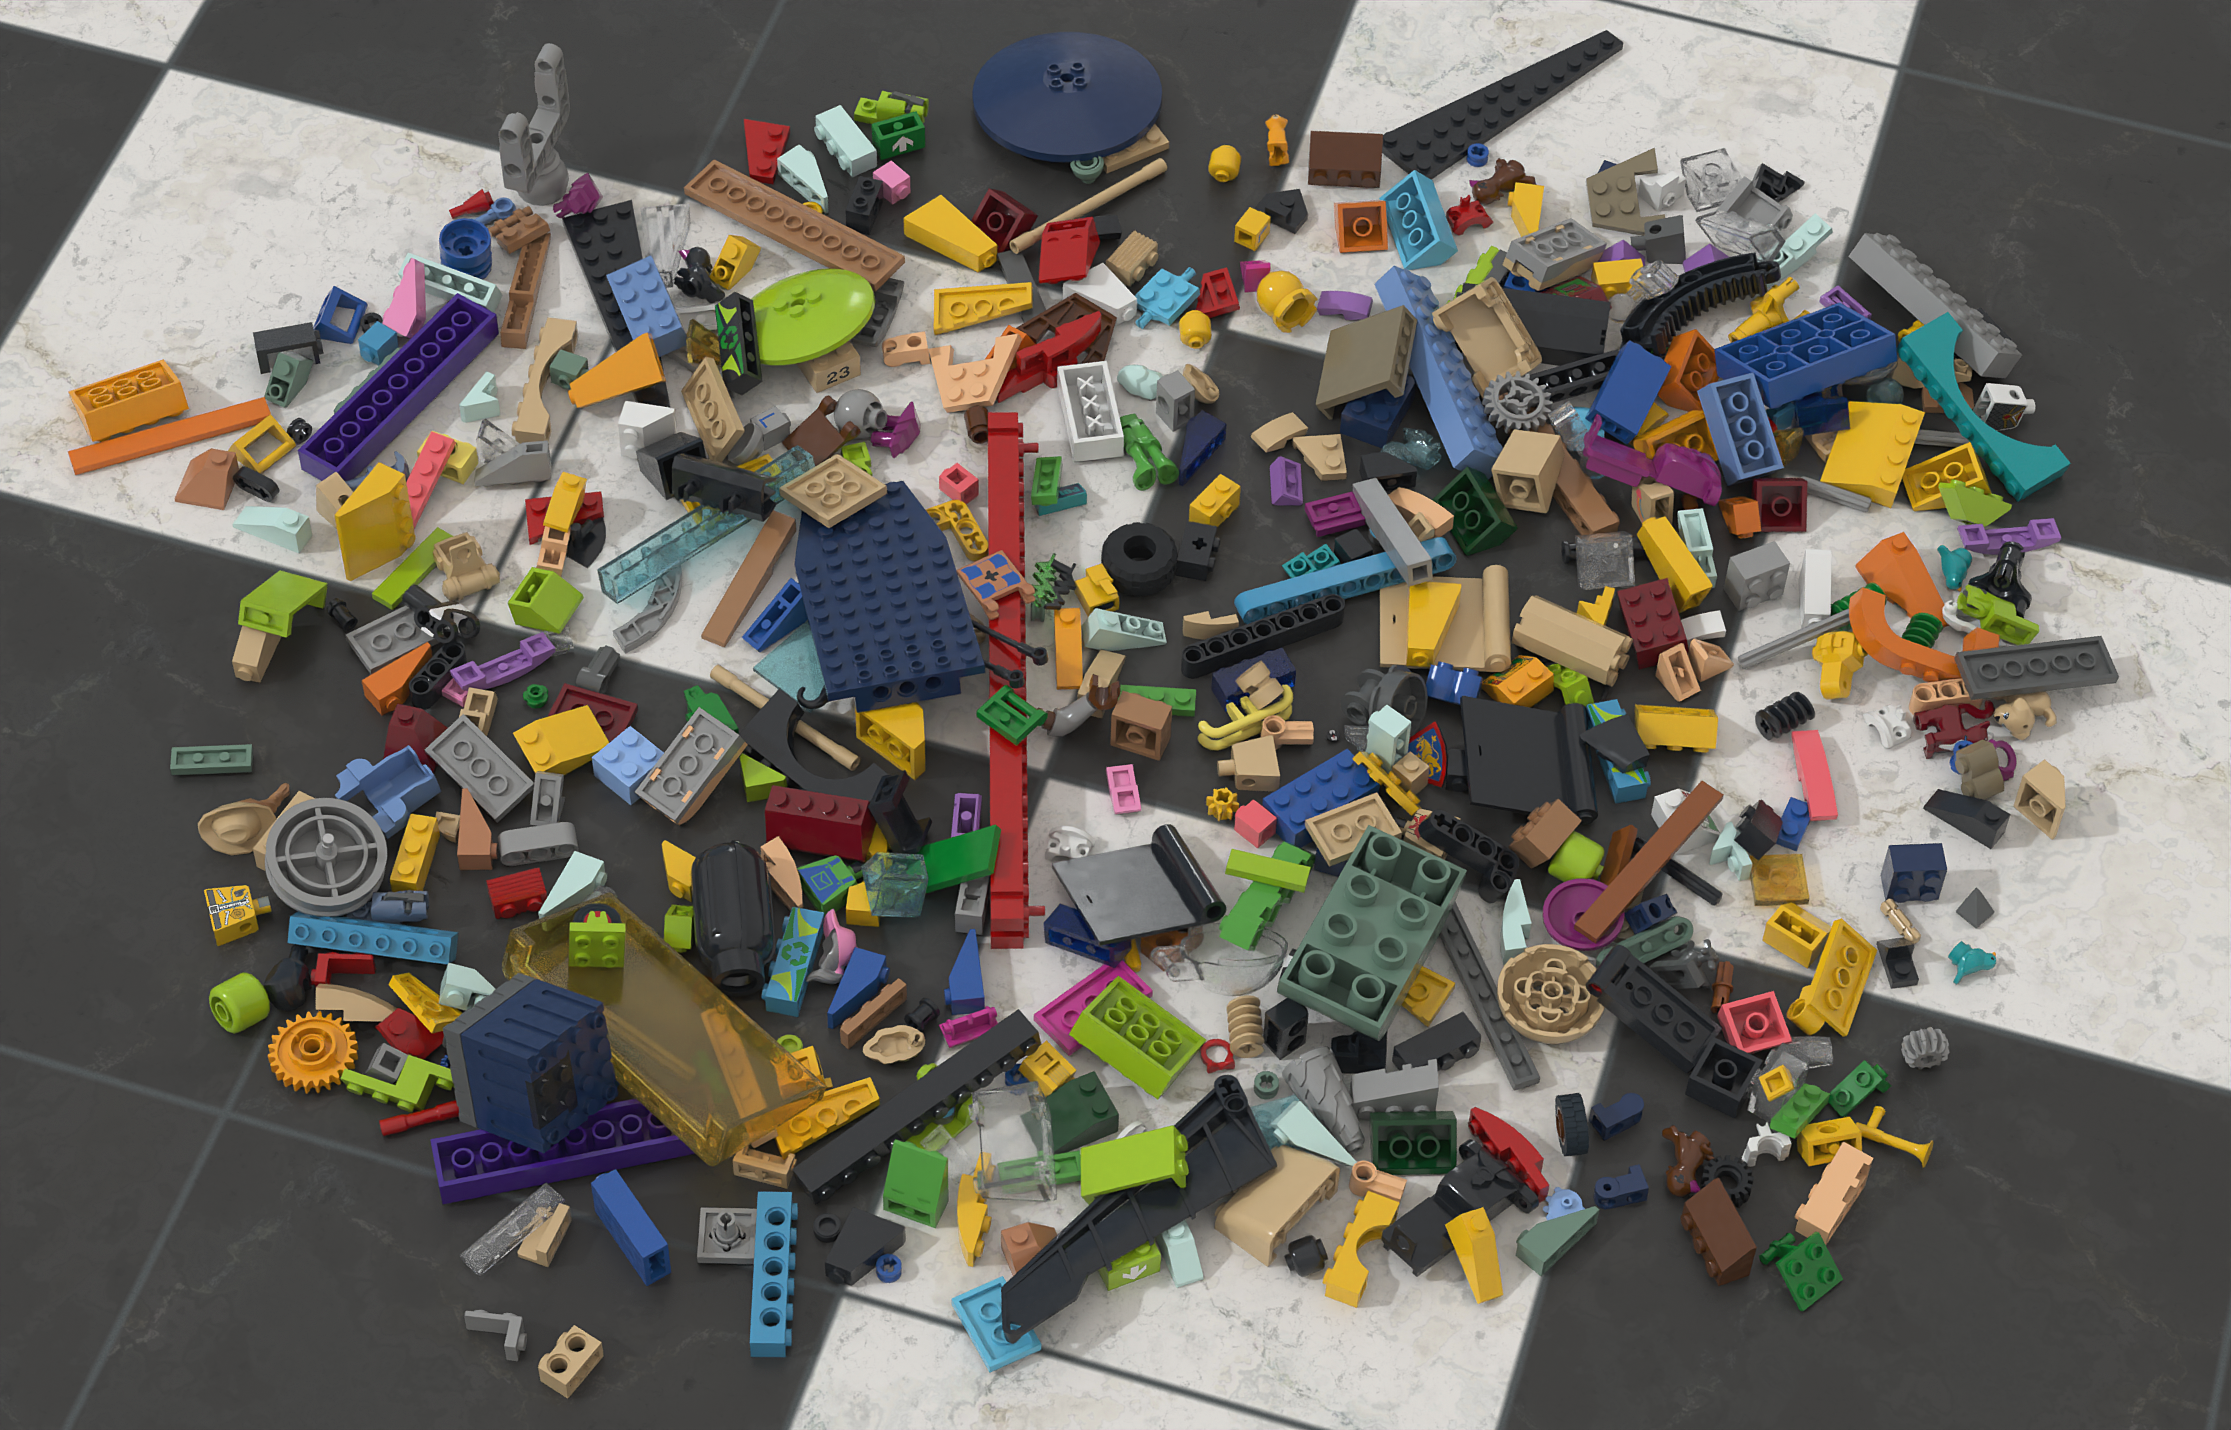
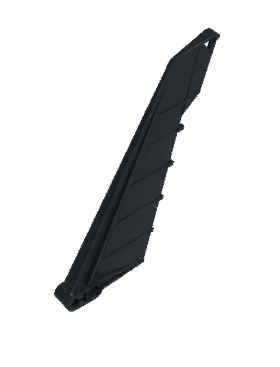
M1222 1075L1218 1077L1214 1082V1088L1174 1125L1181 1135H1185L1187 1139L1188 1150L1185 1153L1202 1139H1206L1204 1143L1185 1156L1189 1173L1186 1175V1187L1180 1188L1172 1178L1152 1182L1140 1192L1138 1191L1146 1184L1099 1195L1001 1287L1002 1328L1007 1342L1011 1344L1016 1343L1024 1334L1075 1302L1090 1274L1104 1266L1108 1272L1111 1271V1262L1147 1241L1150 1246L1153 1245L1154 1237L1189 1217L1192 1220L1195 1219L1197 1212L1230 1193L1235 1194L1240 1187L1277 1167L1274 1156L1248 1104V1099L1235 1076ZM1225 1122L1226 1126L1212 1136L1211 1132ZM1011 1324L1021 1326L1016 1330H1011Z

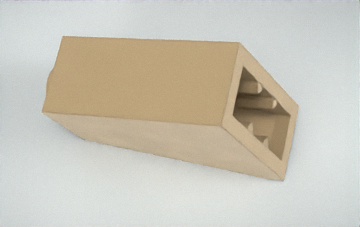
M242 626L232 660L235 677L244 681L260 683L281 636Z

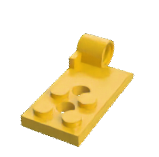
M1842 918L1833 922L1811 985L1802 988L1799 999L1795 1000L1787 1011V1018L1807 1035H1812L1819 1031L1825 1021L1843 1037L1848 1035L1877 953V949Z

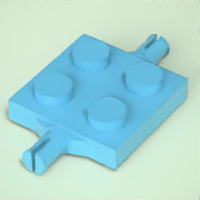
M1188 267L1181 276H1176L1161 269L1135 295L1137 298V309L1143 312V315L1135 321L1136 325L1143 329L1150 320H1157L1170 326L1200 295L1199 288L1189 283L1196 275L1195 270Z

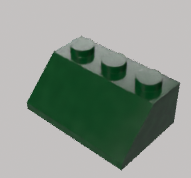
M1466 467L1432 499L1454 515L1451 532L1465 555L1470 556L1499 546L1518 529L1486 475L1470 467Z
M1370 1112L1371 1163L1374 1164L1377 1170L1391 1175L1447 1174L1457 1166V1118L1454 1112Z

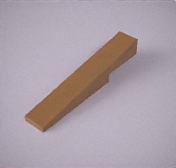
M545 233L524 245L521 249L509 290L508 307L500 331L501 347L526 349L550 245L551 233Z
M774 510L772 511L702 632V639L725 648L773 575V566L796 533L795 518Z

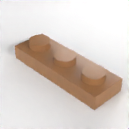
M899 978L892 984H887L874 1000L867 1001L862 1006L860 1012L853 1018L846 1019L840 1028L841 1044L849 1050L906 1001L907 985Z

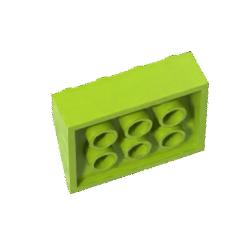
M1119 976L1082 1011L1069 1033L1079 1044L1095 1053L1101 1060L1110 1064L1121 1072L1124 1077L1129 1078L1157 1100L1173 1084L1206 1042L1205 1038Z

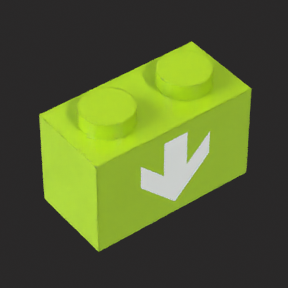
M1147 1241L1111 1262V1271L1108 1272L1104 1266L1098 1272L1107 1290L1110 1291L1160 1272L1161 1254L1155 1242L1150 1246Z

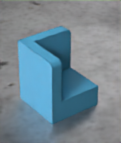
M1791 402L1783 404L1780 408H1768L1766 410L1767 416L1778 428V430L1773 432L1774 436L1791 426L1795 406Z

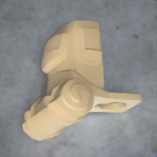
M468 532L434 544L433 558L438 569L446 574L447 579L443 581L442 592L449 601L462 600L463 597L484 589H491L493 585L500 583V573L492 563L486 564L481 557L483 553L480 544Z

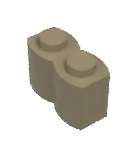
M1980 740L1956 751L1955 766L1962 775L1961 791L1963 795L1986 800L2004 791V781L1998 768L1999 761L1993 743Z

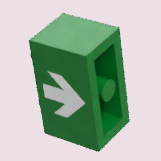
M917 111L872 124V144L880 160L925 147V127Z

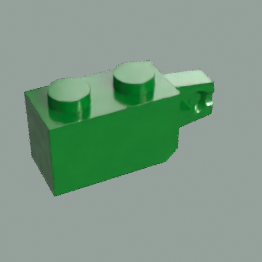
M698 685L684 691V698L688 708V713L685 714L687 722L700 707L739 734L738 726L718 694H705Z

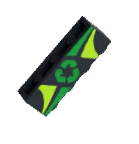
M733 292L715 305L722 377L726 388L737 394L744 395L762 382L753 300Z

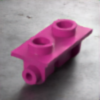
M986 1006L983 1010L954 1020L948 1019L945 1023L940 1024L939 1027L949 1048L976 1039L997 1025V1012L994 1007Z

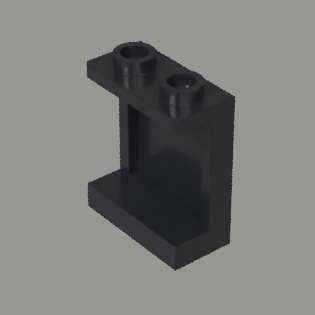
M906 770L882 776L868 806L896 858L917 854L921 850L932 824L930 817L917 820L903 796L910 780Z

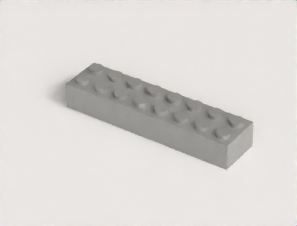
M1864 233L1848 257L1924 325L1949 312L1963 329L1955 343L1954 352L1980 376L2006 378L2022 356L2016 349L2017 345L2007 338L2004 339L1999 334L2000 330L1990 323L1987 324L1982 319L1983 315L1979 311L1968 307L1965 304L1967 302L1965 298L1949 290L1950 285L1942 279H1937L1932 274L1933 270L1930 267L1920 264L1913 252L1903 249L1899 245L1901 242L1896 237L1890 234L1885 236L1879 233Z

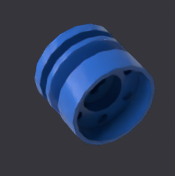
M467 218L453 220L444 226L439 236L441 265L482 280L486 278L492 268L491 236L488 228L479 221Z

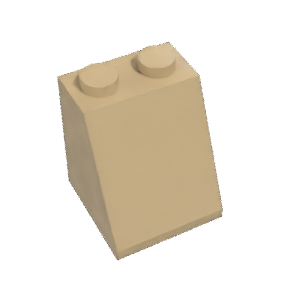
M1513 430L1491 469L1497 495L1506 508L1541 513L1548 512L1565 455L1561 435Z

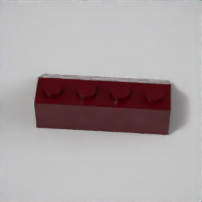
M772 785L765 807L766 843L779 837L788 850L830 857L836 855L842 859L865 862L877 822L868 808L870 804L868 800Z

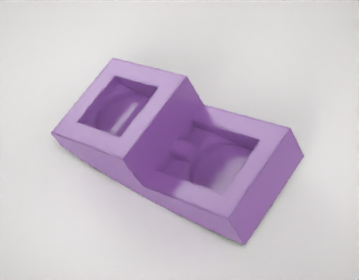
M1322 291L1317 311L1320 316L1343 314L1345 320L1365 319L1370 315L1373 299L1372 297L1353 292Z

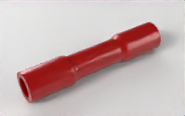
M456 1100L436 1105L433 1108L379 1120L382 1135L384 1137L423 1124L459 1117V1107Z

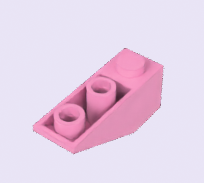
M411 258L403 270V278L400 285L394 290L392 303L385 311L382 323L410 339L423 327L426 320L424 263L414 258Z

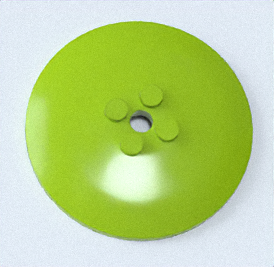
M817 269L786 277L753 296L751 299L754 304L760 364L789 365L801 363L823 356L847 343L862 330L873 313L875 296L869 282L861 275L848 270Z

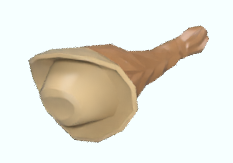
M282 784L268 799L258 801L249 798L222 805L204 814L198 822L201 838L213 850L231 856L251 853L254 846L276 820L274 813L277 811V807L280 806L281 801L290 795L289 784Z

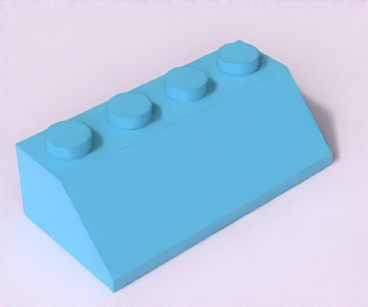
M1414 170L1379 198L1386 201L1387 222L1404 269L1413 270L1438 266L1458 252L1433 180Z

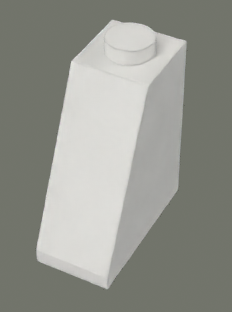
M1104 263L1089 269L1087 277L1082 280H1068L1063 283V300L1077 293L1116 316V326L1131 320L1137 315V298Z
M1805 550L1798 580L1801 629L1830 617L1831 550Z

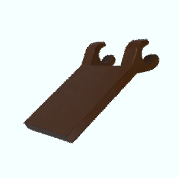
M829 395L825 396L819 407L782 441L783 445L806 472L831 458L843 445L861 433L858 426L854 425L851 421H848L843 426L840 433L826 417L834 412L837 401Z

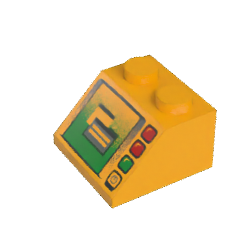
M1519 655L1511 661V665L1507 670L1495 672L1484 680L1481 688L1496 702L1531 708L1554 691V674L1538 658Z

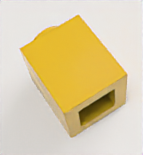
M1249 207L1235 225L1234 242L1256 251L1270 233L1271 216Z

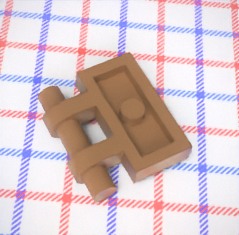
M530 206L522 210L518 208L512 212L513 215L504 220H497L494 222V226L488 228L490 236H495L498 245L509 254L550 231L548 223L538 214H533Z

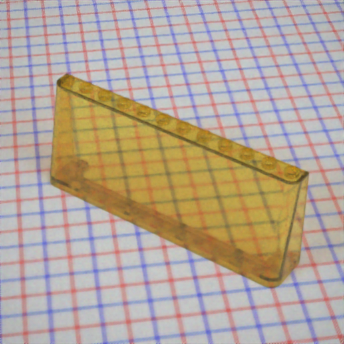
M611 892L510 930L502 961V970L505 977L511 980L517 973H522L603 1002V1015L606 1018L608 1035L606 1036L610 1042L612 1054L610 1060L614 1066L616 1080L709 1166H716L822 1100L826 1085ZM600 903L614 908L620 914L622 923H626L624 967L568 966L570 922H573L574 916L580 908L588 904Z

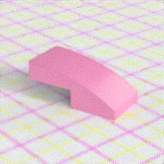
M1133 764L1106 767L1114 813L1122 814L1141 811Z

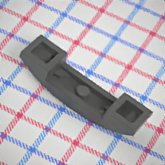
M889 278L876 292L874 291L875 307L873 313L862 330L852 338V342L877 347L882 342L895 316L903 292L904 281Z

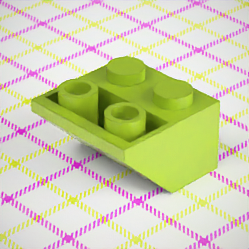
M532 567L508 601V606L515 625L560 634L584 597L581 592L554 571Z

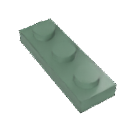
M252 744L172 747L170 770L172 775L252 772Z

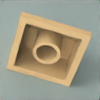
M2044 759L2023 775L2014 807L2052 840L2057 835L2066 807L2064 775L2061 774L2059 769Z

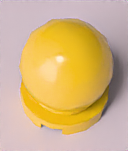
M1289 271L1270 272L1262 278L1258 285L1257 302L1261 310L1272 317L1273 323L1284 333L1292 332L1291 328L1298 324L1303 327L1317 310L1314 306L1315 301L1318 300L1317 297L1309 289H1304L1300 279Z

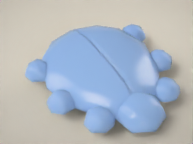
M1555 1187V1193L1552 1196L1546 1197V1202L1549 1205L1543 1207V1211L1548 1213L1546 1216L1547 1221L1585 1209L1577 1193L1569 1189H1561L1560 1187Z

